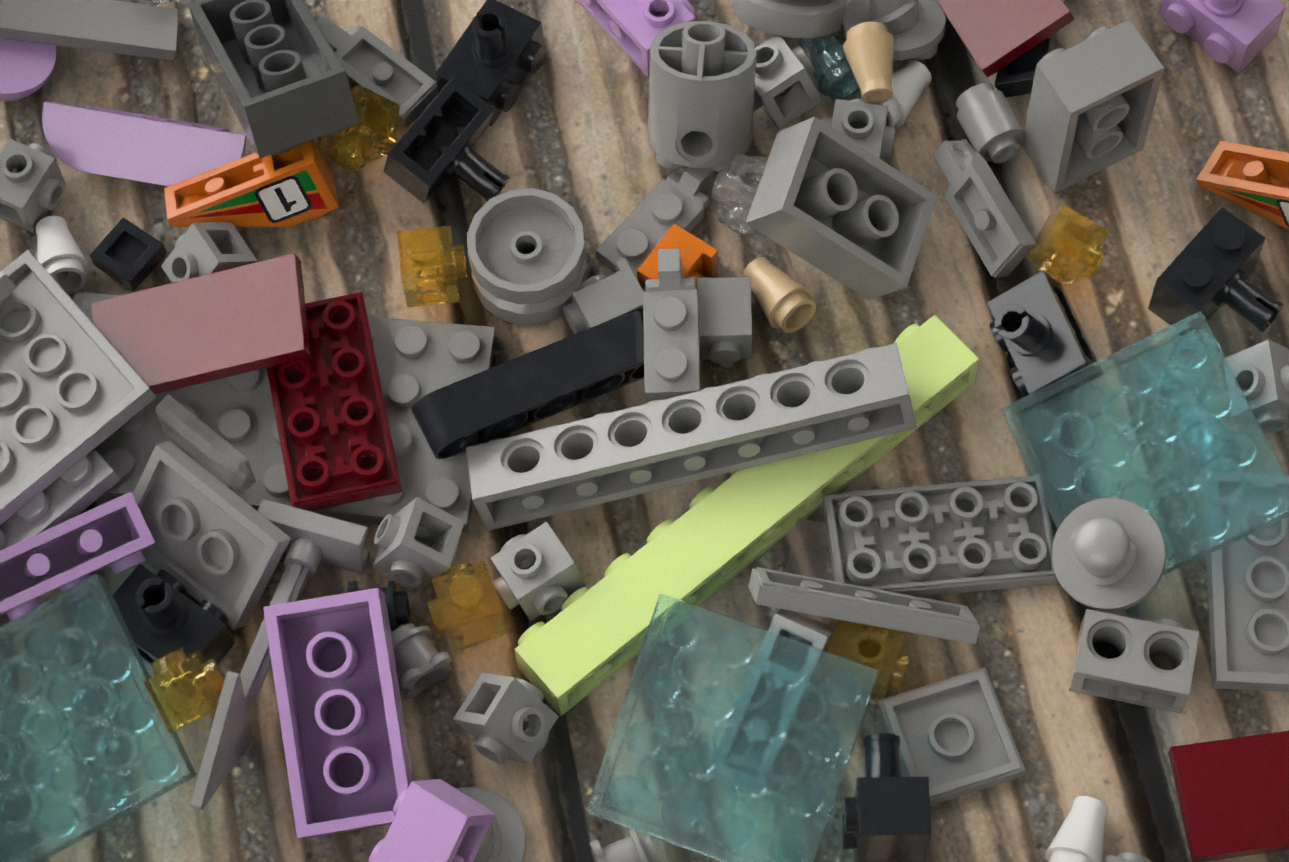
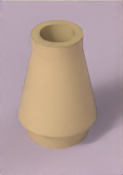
M863 22L851 27L846 33L847 40L843 44V50L860 88L862 100L870 104L886 102L893 96L894 36L888 32L886 25L880 22Z
M766 257L756 258L747 265L742 277H751V290L773 328H781L785 333H793L804 327L811 320L816 311V303L812 300L813 293L811 289L774 266Z

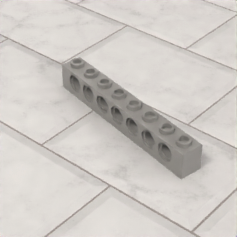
M895 343L878 348H868L858 353L825 361H814L808 365L771 374H761L751 379L718 387H707L681 396L654 400L647 404L611 413H600L578 421L557 426H547L540 430L508 438L493 439L487 443L466 447L472 500L486 531L894 434L917 428L898 346Z

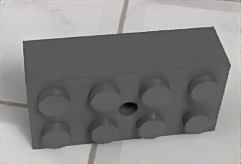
M196 0L188 3L203 55L259 158L287 152L293 146L321 136L334 135L343 128L359 123L346 71L303 0Z

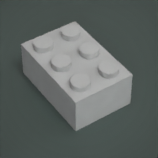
M1130 19L1112 28L1110 26H1102L1093 31L1085 41L1066 50L1064 48L1055 49L1046 54L1036 64L1024 129L1026 136L1022 142V147L1053 193L1069 187L1144 148L1164 66Z
M814 116L777 133L745 224L870 300L907 288L937 195Z

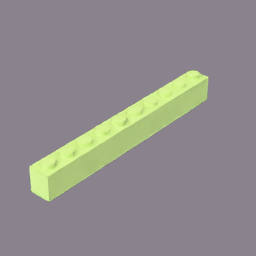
M933 315L921 326L914 323L907 327L897 337L894 344L897 343L917 428L731 472V477L719 487L709 486L697 494L689 505L690 510L675 522L668 519L659 524L648 536L647 544L632 556L629 553H625L615 559L606 569L605 577L588 590L586 587H582L572 593L563 603L562 611L545 624L543 621H540L528 628L518 640L519 646L514 649L518 669L534 686L544 693V698L560 716L565 714L823 505L824 494L840 492L975 383L979 358L936 315Z

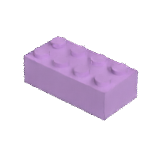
M379 588L263 607L297 838H312L392 824L395 818L393 814L395 802L401 792L414 780L385 593Z

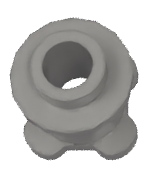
M413 623L403 625L391 633L396 669L401 676L399 681L403 686L401 692L406 699L419 695L424 689L444 680L453 672V668L449 664L452 658L446 651L440 653L437 651L430 640L433 634L428 626L415 627Z
M634 828L628 830L629 837L603 847L600 846L598 839L589 842L595 862L660 861L650 836L646 835L638 838Z

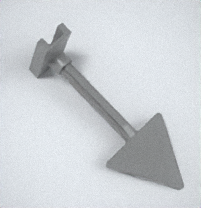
M262 499L257 511L291 538L284 553H287L283 563L286 569L270 606L299 601L308 578L315 575L319 563L360 574L364 573L370 558V550L362 549L368 534L367 527ZM265 617L241 673L228 671L226 674L191 799L190 807L204 809L251 742L252 735L248 719V708L261 690L271 666Z

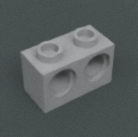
M1086 609L1079 631L1069 691L1181 714L1190 695L1200 631L1186 629L1183 623L1172 619L1160 618L1150 622L1130 618V615L1123 610L1095 611ZM1100 642L1110 643L1118 649L1120 656L1114 659L1101 657L1095 652L1093 645ZM1158 653L1165 654L1173 659L1177 668L1173 670L1159 669L1151 662L1149 656Z

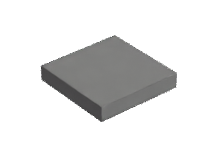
M985 667L878 701L877 708L886 732L900 737L899 759L903 777L929 778L930 806L1024 776L1025 768Z

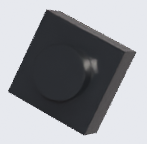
M1045 39L1000 69L995 80L997 90L1002 91L1006 98L1031 94L1036 64L1046 54L1057 49L1052 39Z
M123 217L89 256L94 266L134 292L167 255V252L162 242Z

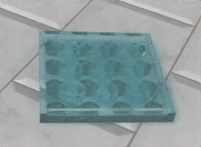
M1202 311L1001 408L1057 529L1073 510L1092 500L1118 498L1130 501L1143 508L1152 516L1164 536L1168 550L1163 575L1289 516V483Z
M94 574L0 627V862H43L197 776L103 577Z
M659 594L586 813L629 829L634 828L637 832L719 862H815L880 670L669 595Z

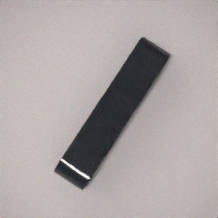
M643 309L631 311L437 389L419 399L412 406L411 410L435 458L441 460L456 456L467 451L466 447L487 443L490 440L497 439L643 379Z

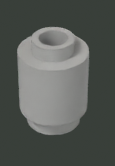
M981 83L967 89L958 97L956 101V107L959 110L957 119L974 150L986 161L1002 163L1013 158L1020 151V145L1024 141L1026 134L1002 91L995 90L990 83Z

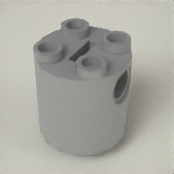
M692 21L670 26L656 35L650 46L648 137L650 146L656 152V162L660 166L669 169H676L682 166L711 168L722 173L733 171L739 166V158L747 153L752 142L757 55L754 42L744 32L727 24L711 21Z

